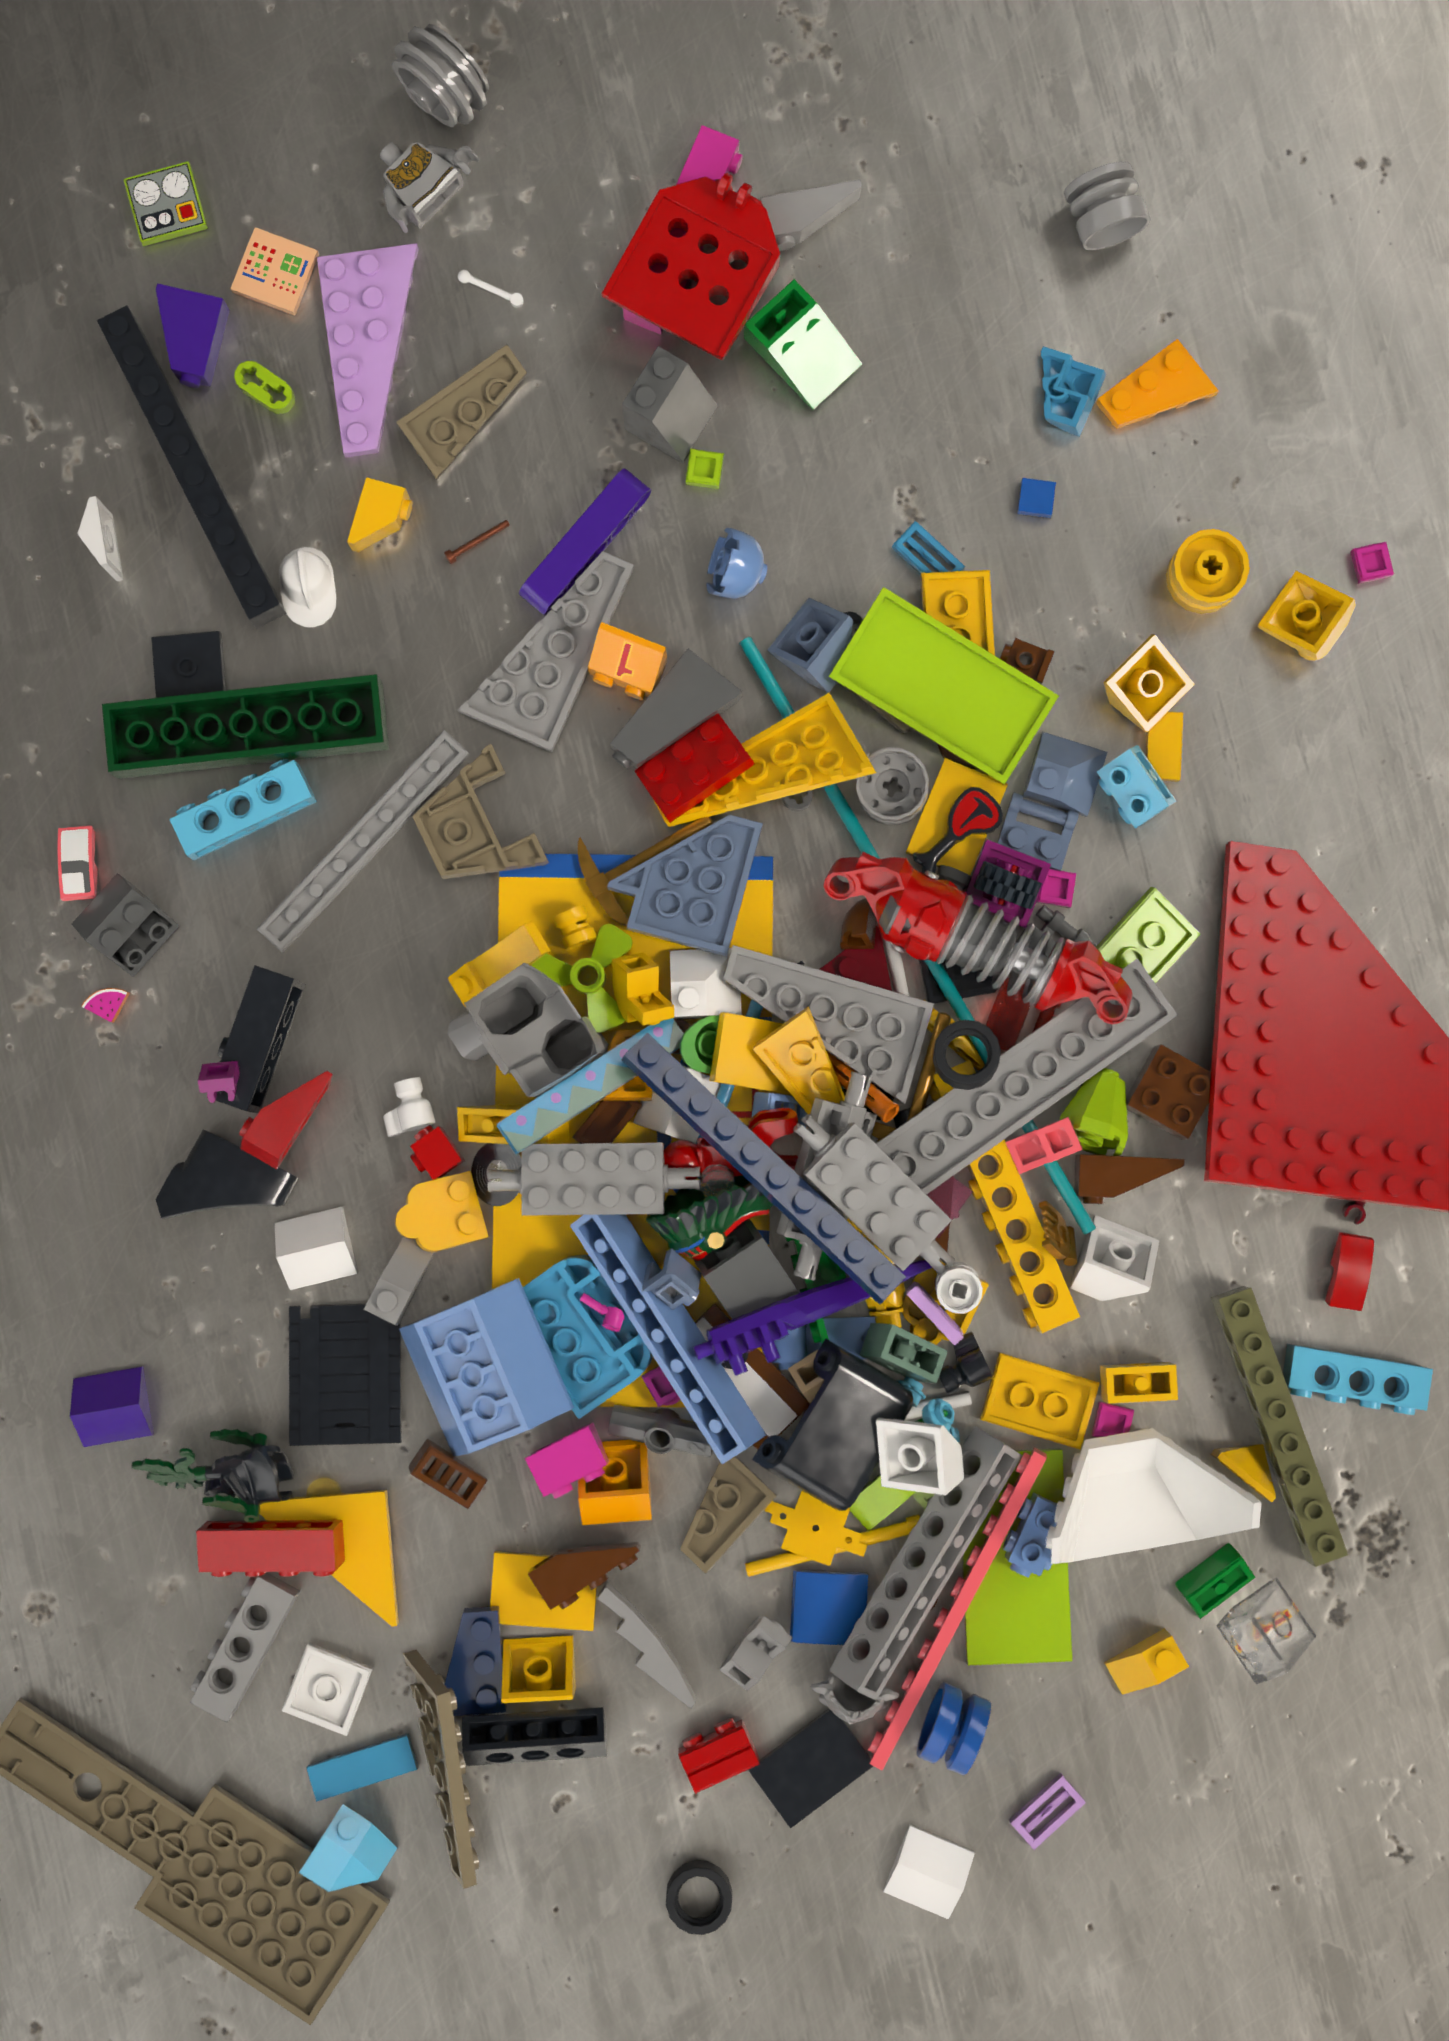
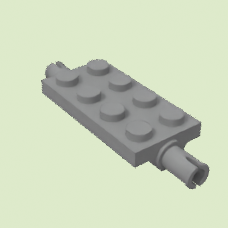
M851 1071L844 1102L840 1101L838 1104L815 1098L810 1115L829 1135L839 1134L851 1122H854L871 1138L877 1115L866 1111L867 1108H864L873 1077ZM803 1139L794 1171L847 1220V1217L803 1174L804 1170L815 1158L814 1149ZM782 1213L776 1233L784 1237L800 1240L799 1243L802 1244L793 1274L804 1279L815 1280L822 1250Z
M810 1114L805 1115L801 1119L810 1131L799 1122L795 1125L793 1130L814 1149L815 1155L813 1162L804 1170L803 1174L900 1270L904 1271L918 1255H921L936 1270L938 1275L947 1270L939 1261V1258L950 1267L954 1264L955 1258L950 1256L935 1241L937 1235L952 1220L854 1122H851L837 1135H829Z
M664 1143L532 1144L521 1151V1166L519 1170L489 1169L487 1179H502V1182H487L489 1192L519 1191L522 1194V1215L664 1214V1197L669 1189L700 1190V1180L685 1179L686 1177H700V1167L668 1168V1164L664 1163Z

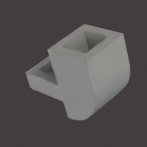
M758 1616L734 1646L721 1666L720 1671L748 1691L760 1681L772 1660L787 1647L792 1637L785 1632L783 1626L778 1622L765 1616L762 1618Z

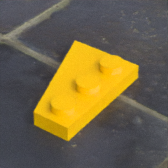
M809 1006L755 1044L753 1050L807 1114H811L815 1098L838 1104L840 1101L844 1102L845 1096Z

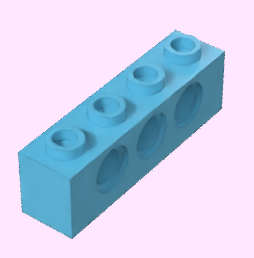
M288 759L280 760L269 767V772L259 777L257 774L246 776L238 782L240 785L229 791L226 789L217 790L207 796L208 801L198 806L192 803L176 811L177 816L169 820L186 856L196 860L316 803L317 800L300 765L295 760L290 762ZM271 785H280V796L272 801L267 800L266 790ZM243 799L249 800L250 808L248 812L244 815H236L235 806L237 802ZM211 814H217L219 818L218 825L212 830H205L204 821L206 817Z
M1287 1344L1283 1376L1287 1387L1291 1388V1395L1311 1398L1312 1392L1324 1393L1325 1400L1346 1404L1347 1397L1360 1399L1359 1406L1380 1409L1381 1403L1394 1405L1393 1412L1415 1415L1416 1409L1427 1411L1433 1374V1369ZM1325 1365L1329 1372L1328 1379L1324 1383L1318 1384L1314 1376L1315 1371L1318 1367ZM1359 1371L1362 1374L1363 1382L1358 1389L1353 1390L1350 1387L1349 1378L1354 1372ZM1394 1377L1397 1382V1389L1392 1395H1387L1384 1391V1383L1388 1378Z

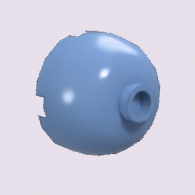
M726 528L724 531L728 534L727 537L718 538L711 554L707 573H714L713 584L706 582V588L710 594L736 599L745 597L752 592L757 583H763L767 574V564H764L763 551L753 536L733 528Z

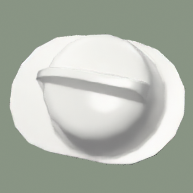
M302 547L291 551L284 557L279 567L280 590L286 614L294 623L302 627L314 628L323 625L332 617L336 609L337 600L330 560L323 552L315 548Z

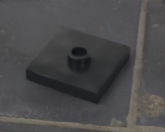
M220 631L151 637L156 698L226 691L222 634Z

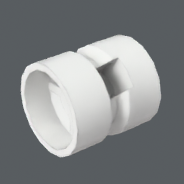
M954 1262L951 1267L946 1264L947 1270L941 1275L937 1274L935 1278V1289L939 1302L946 1310L952 1313L963 1314L972 1311L982 1298V1285L977 1272L964 1262Z

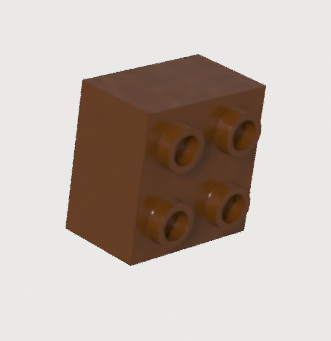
M1162 1044L1154 1046L1126 1096L1127 1110L1180 1140L1189 1139L1209 1103L1211 1072Z

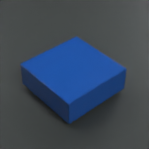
M1022 478L1017 514L1051 518L1056 482Z

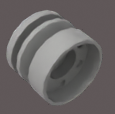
M1114 162L1094 168L1073 180L1065 188L1064 195L1066 201L1070 204L1069 210L1074 217H1081L1076 223V229L1082 246L1086 250H1098L1119 244L1135 236L1149 225L1151 219L1144 199L1140 195H1134L1139 185L1136 179L1133 178L1134 171L1129 162Z
M888 747L874 752L868 759L876 773L859 777L856 783L857 795L863 810L870 818L882 824L899 825L911 821L922 811L928 799L929 778L924 764L915 754L903 748ZM892 780L898 781V787L903 789L902 792H895L894 797L888 796L887 789L883 788L884 785H890Z

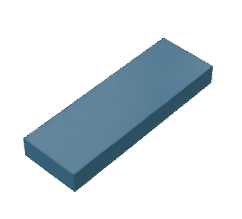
M409 1733L310 1764L306 1768L316 1802L415 1771L419 1766Z

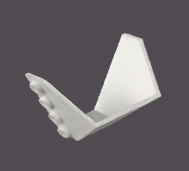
M1153 1428L1086 1439L1081 1453L1075 1452L1071 1468L1073 1477L1067 1476L1063 1490L1065 1501H1059L1055 1512V1522L1057 1525L1056 1527L1050 1526L1048 1530L1046 1548L1051 1549V1564H1060L1259 1528L1262 1502L1253 1494L1246 1492L1230 1481L1225 1475L1218 1473L1203 1463L1198 1457L1190 1454L1175 1444L1170 1438L1163 1436Z

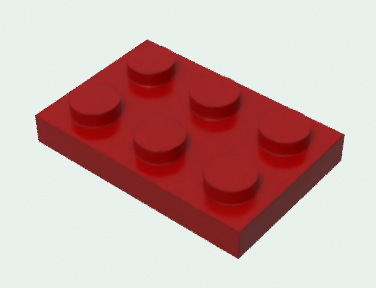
M717 713L637 768L634 772L669 823H671L748 770L755 763L720 714Z

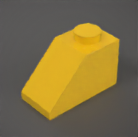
M366 477L347 540L352 551L360 552L400 530L403 520L408 521L413 502L409 500L410 497L406 488Z
M1165 1628L1104 1662L1122 1695L1158 1685L1189 1667L1172 1635Z

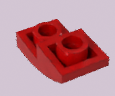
M1339 1232L1330 1262L1334 1272L1325 1298L1328 1306L1362 1311L1373 1261L1374 1239L1372 1237Z

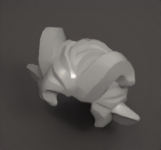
M834 1674L830 1675L827 1681L811 1684V1689L820 1693L818 1698L820 1702L829 1707L837 1717L850 1725L872 1718L875 1713L887 1707L886 1701L899 1697L898 1692L884 1687L877 1700H874L855 1691Z

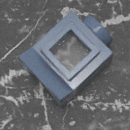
M671 1248L666 1252L663 1269H660L653 1262L647 1265L641 1292L651 1291L673 1310L682 1303L685 1306H689L699 1295L698 1288L701 1272Z

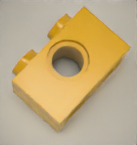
M1171 1362L1100 1365L1102 1401L1108 1404L1178 1400L1176 1364Z

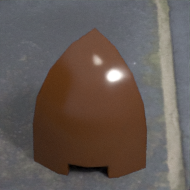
M866 898L857 901L845 915L841 931V949H874L877 919Z

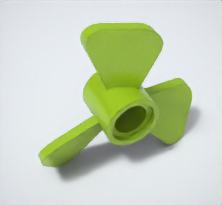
M605 924L600 928L591 958L580 959L571 966L546 953L531 965L561 987L573 984L578 992L587 995L588 1019L596 1032L602 1033L624 1023L625 1019L619 1011L617 1002L603 989L606 983L604 968L612 963V959L620 958L626 954L633 944L631 937L615 925ZM590 967L595 969L598 973L597 981L590 986L582 985L579 982V973L584 968Z

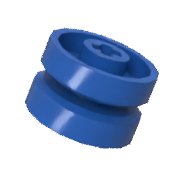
M946 1682L940 1684L923 1722L917 1744V1757L931 1763H936L945 1754L944 1760L948 1770L963 1776L967 1774L976 1759L985 1736L991 1713L990 1700L972 1694L963 1703V1695L960 1688Z

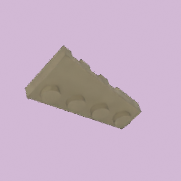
M506 344L396 422L436 480L525 378L527 372Z

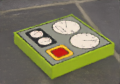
M189 161L124 179L143 247L208 229Z

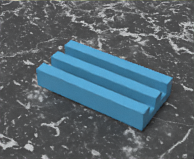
M916 521L892 545V549L920 575L921 573H932V571L903 545L904 543L908 544L937 572L949 571L911 537L913 533L918 535L953 568L951 572L963 571L965 568L956 557Z

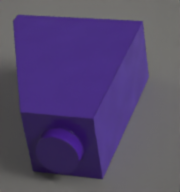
M157 283L156 295L171 370L182 385L191 388H199L200 385L211 387L230 309L223 298Z

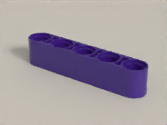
M626 468L619 471L520 588L519 595L546 616L556 601L568 592L578 577L608 547L643 506L652 490Z

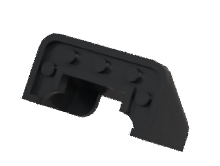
M825 1338L816 1353L813 1363L815 1373L824 1379L823 1384L789 1440L787 1441L778 1435L766 1438L752 1460L824 1504L843 1511L854 1504L879 1463L876 1420L878 1418L904 1421L913 1405V1395L907 1387L889 1375Z

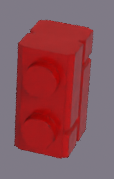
M733 1718L726 1719L714 1726L715 1732L704 1737L701 1733H696L682 1741L683 1746L678 1748V1756L695 1794L760 1764L759 1755L742 1719L734 1722Z

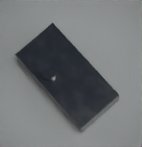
M254 965L229 1038H223L218 1050V1057H221L220 1062L238 1061L240 1075L236 1086L235 1098L233 1101H229L226 1091H218L216 1101L247 1112L259 1113L306 984L294 978Z

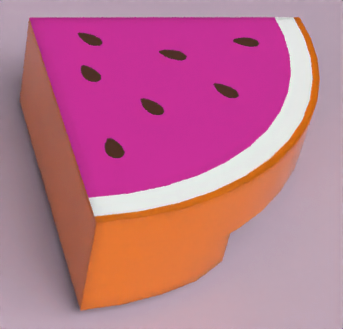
M117 988L102 989L90 995L81 1007L114 1023L130 992Z

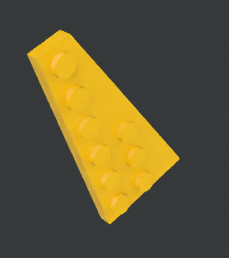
M827 693L741 743L755 765L673 822L669 823L657 804L656 806L667 826L672 827L703 817H710L876 773L831 694Z

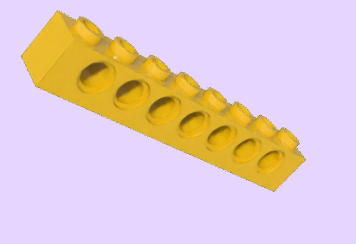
M971 1060L952 1067V1070L959 1074L971 1075L976 1073ZM935 1074L929 1092L932 1101H937L954 1089V1087L945 1083L938 1074ZM1004 1139L966 1166L972 1177V1180L968 1181V1185L974 1199L978 1200L981 1198L986 1211L981 1213L988 1231H995L1000 1243L995 1245L1002 1264L1009 1263L1013 1276L1008 1278L1015 1295H1022L1027 1308L1022 1309L1028 1326L1030 1329L1036 1327L1038 1332L1044 1333L1075 1320L1080 1315L1055 1257L1042 1246V1241L1046 1240L1044 1238L1045 1233ZM985 1155L991 1156L996 1162V1169L989 1176L982 1174L978 1167L979 1160ZM999 1187L1005 1188L1010 1196L1008 1204L1001 1208L997 1207L992 1201V1194ZM1013 1219L1019 1220L1023 1225V1233L1017 1239L1009 1238L1006 1233V1225ZM1031 1251L1037 1258V1264L1033 1270L1024 1271L1020 1266V1257L1023 1253ZM1039 1284H1046L1050 1289V1297L1044 1303H1037L1033 1296L1034 1289Z

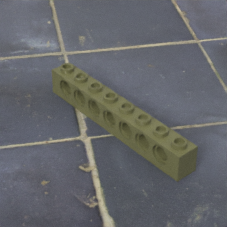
M1241 1286L1211 1297L1305 1560L1317 1567L1348 1556L1252 1288Z

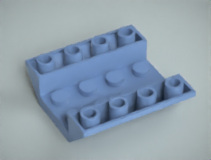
M519 1278L449 1309L399 1328L453 1457L473 1453L528 1431L574 1408Z

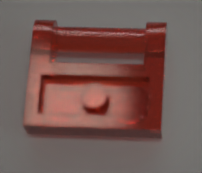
M1008 977L1000 987L985 1025L995 1034L1000 1049L1004 1051L1017 1044L1031 1009L1030 1003H1024L1022 999L1025 984H1022L1015 995L1008 996L1007 986L1010 979ZM1062 1003L1040 1011L1032 1033L1050 1021L1054 1016L1056 1008L1060 1009Z

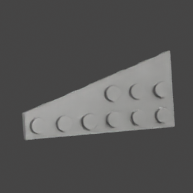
M602 551L578 577L568 592L556 601L546 616L540 622L538 621L502 660V664L491 676L480 684L479 689L469 700L465 701L458 708V712L553 752L588 673V665L601 622L610 624L634 570V564Z
M733 945L724 974V981L784 1022L809 1006L826 1051L856 1072L873 1077L872 1083L901 1103H906L934 1003Z

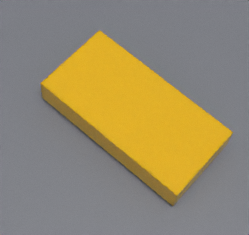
M1167 712L1146 732L1145 756L1162 781L1179 782L1181 780L1183 713Z

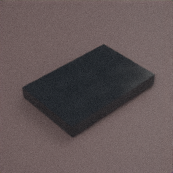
M828 1708L760 1759V1764L749 1769V1772L791 1829L871 1769L873 1765L870 1764L871 1757L845 1721L837 1717Z

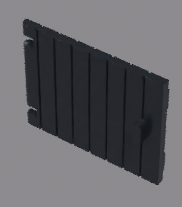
M366 1304L311 1305L310 1318L301 1319V1306H289V1446L402 1443L401 1333L399 1330L401 1328V1321L396 1326L364 1310Z

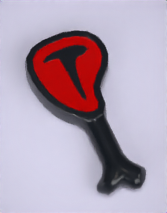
M971 787L965 790L951 807L947 820V831L944 837L929 851L913 853V860L922 866V873L925 874L926 871L935 873L938 861L955 844L962 842L966 837L994 832L1002 822L1003 813L1000 805L987 791L979 787Z

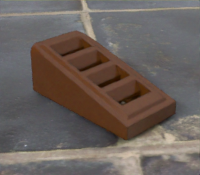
M429 1439L424 1442L408 1467L411 1475L469 1509L488 1481L486 1477L457 1457H453L451 1453ZM431 1456L436 1457L430 1467L425 1470L424 1467ZM443 1463L448 1464L438 1479L435 1474ZM457 1470L460 1474L450 1487L447 1485V1482ZM467 1477L472 1479V1482L464 1494L461 1495L458 1491Z

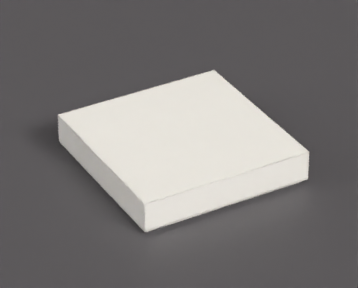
M308 1643L281 1711L347 1736L374 1667Z

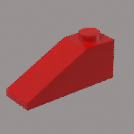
M325 1071L260 1109L255 1119L248 1117L239 1132V1135L242 1136L241 1149L278 1169L330 1087L333 1074Z

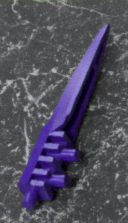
M926 1260L912 1262L904 1271L900 1270L906 1276L902 1282L932 1268V1266ZM851 1277L834 1281L790 1296L707 1329L708 1341L694 1346L693 1351L697 1360L712 1354L717 1365L729 1360L734 1375L738 1376L748 1371L742 1354L761 1347L767 1362H773L781 1358L774 1341L788 1336V1330L792 1331L866 1300L871 1296Z

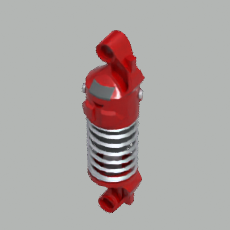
M862 852L860 857H845L836 860L824 880V890L832 899L841 901L850 897L865 896L877 919L882 939L893 943L892 948L896 951L904 953L906 950L915 959H928L934 963L937 960L938 964L946 960L947 968L954 966V964L960 966L962 975L968 974L970 971H977V982L985 980L987 976H993L991 984L993 989L999 988L1010 971H1012L1007 986L1008 996L1015 995L1026 980L1022 995L1023 1002H1029L1030 1006L1035 1005L1034 1008L1040 1011L1060 1003L1088 997L1097 1010V1015L1105 1023L1119 1024L1127 1017L1133 994L1129 985L1121 977L1123 969L1106 962L1100 951L1090 941L1074 942L1061 937L1056 941L1049 956H1045L1043 954L1051 936L1049 930L1043 933L1034 950L1028 948L1035 931L1034 923L1028 925L1019 943L1015 942L1017 938L1016 931L1020 922L1018 916L1014 917L1010 924L1002 921L1004 917L1003 909L998 910L995 914L988 910L987 902L981 906L973 904L972 895L966 896L967 893L959 890L954 883L949 880L938 879L939 876L931 871H926L924 874L915 870L907 858L889 857L879 859ZM837 876H843L849 882H843ZM1108 1000H1117L1121 1004L1115 1005L1110 1003Z

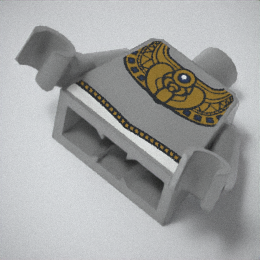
M393 142L389 143L380 154V158L389 166L383 174L386 183L383 194L388 214L399 223L404 233L409 231L407 225L411 222L420 229L464 185L458 168H461L465 174H469L471 169L468 163L471 161L478 162L479 158L469 146H463L455 150L430 144L423 146L419 142H415L403 152Z

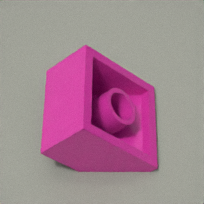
M593 1422L531 1453L525 1458L543 1497L552 1493L554 1499L573 1490L571 1483L584 1477L587 1483L605 1473L603 1467L609 1463Z

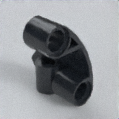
M203 1129L186 1161L174 1166L155 1200L162 1219L218 1208L240 1206L278 1207L285 1205L299 1178L279 1167L278 1169L273 1168L243 1151L241 1147Z

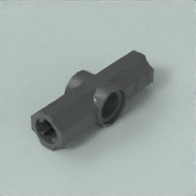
M614 1405L608 1429L610 1436L645 1443L649 1450L657 1454H665L674 1449L711 1458L713 1450L697 1424L693 1421L681 1419L675 1411L661 1408L652 1413Z

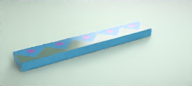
M673 1018L667 1019L657 1025L647 1026L500 1121L496 1126L514 1153L517 1155L635 1078L637 1075L622 1061V1058L647 1033L670 1054L678 1050L684 1033Z

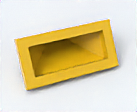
M1263 1444L1216 1448L1212 1451L1211 1455L1263 1498L1270 1502L1275 1500L1276 1494Z

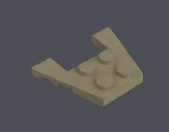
M492 744L487 745L481 751L482 754L471 764L468 763L446 788L440 789L412 816L442 879L543 866L549 863L535 833L502 848L474 789L506 774Z

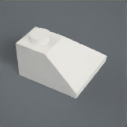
M729 948L727 957L700 949L670 951L671 1001L674 1005L673 1019H700L706 1016L719 1015L720 1012L742 1016L741 992L723 980L732 948Z
M1095 1215L1092 1221L1096 1229L1086 1235L1074 1268L1070 1289L1100 1301L1148 1292L1151 1287L1159 1240Z
M878 1418L876 1420L882 1487L947 1495L964 1480L961 1445L943 1425Z

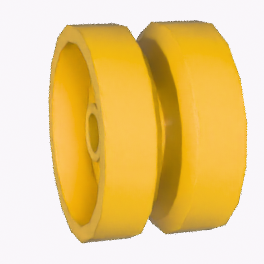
M1218 529L1200 530L1187 537L1170 559L1166 572L1167 589L1174 601L1185 610L1198 614L1214 613L1227 606L1245 585L1250 570L1248 554L1242 543L1230 533Z

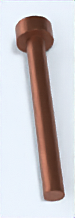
M505 520L456 550L451 551L449 549L445 551L444 555L448 562L452 564L457 561V556L510 526V524Z

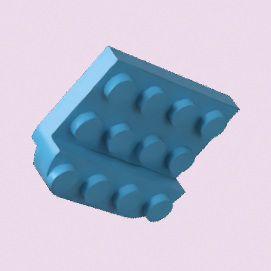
M583 1254L567 1257L523 1287L574 1408L572 1411L578 1419L632 1383L650 1365L653 1355L589 1255ZM584 1293L602 1305L616 1307L623 1311L624 1320L619 1332L610 1331L602 1326L605 1315L599 1314V1312L580 1301Z

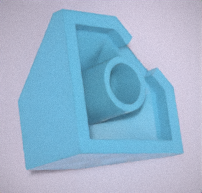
M342 1804L299 1873L327 1892L377 1881L396 1852L397 1847L373 1823Z

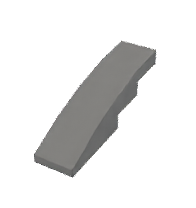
M607 1582L599 1592L597 1599L623 1618L616 1632L641 1651L635 1665L689 1708H692L696 1702V1696L680 1664L664 1640L640 1611Z

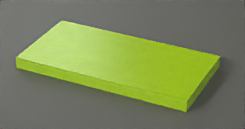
M885 587L881 589L829 675V678L1001 784L1007 782L1059 697L1053 691Z
M1061 1448L1039 1449L1047 1454V1459L1026 1498L1030 1500L1034 1492L1057 1504L1059 1501L1064 1502L1063 1450ZM1015 1450L1021 1455L1024 1452L1030 1455L1032 1450ZM1015 1469L962 1556V1575L964 1579L970 1569L966 1561L975 1545L981 1548L987 1537L982 1531L991 1514L997 1517L1003 1507V1504L998 1502L1002 1492L1008 1483L1014 1486L1020 1474ZM1017 1516L1007 1535L1011 1530L1016 1532L1021 1521ZM1005 1537L964 1615L967 1665L1072 1662L1068 1563L1052 1564L1049 1570H1043L1041 1576L1031 1572L1029 1578L1010 1569L1012 1563L1008 1562L1005 1558L1007 1551L1003 1550Z

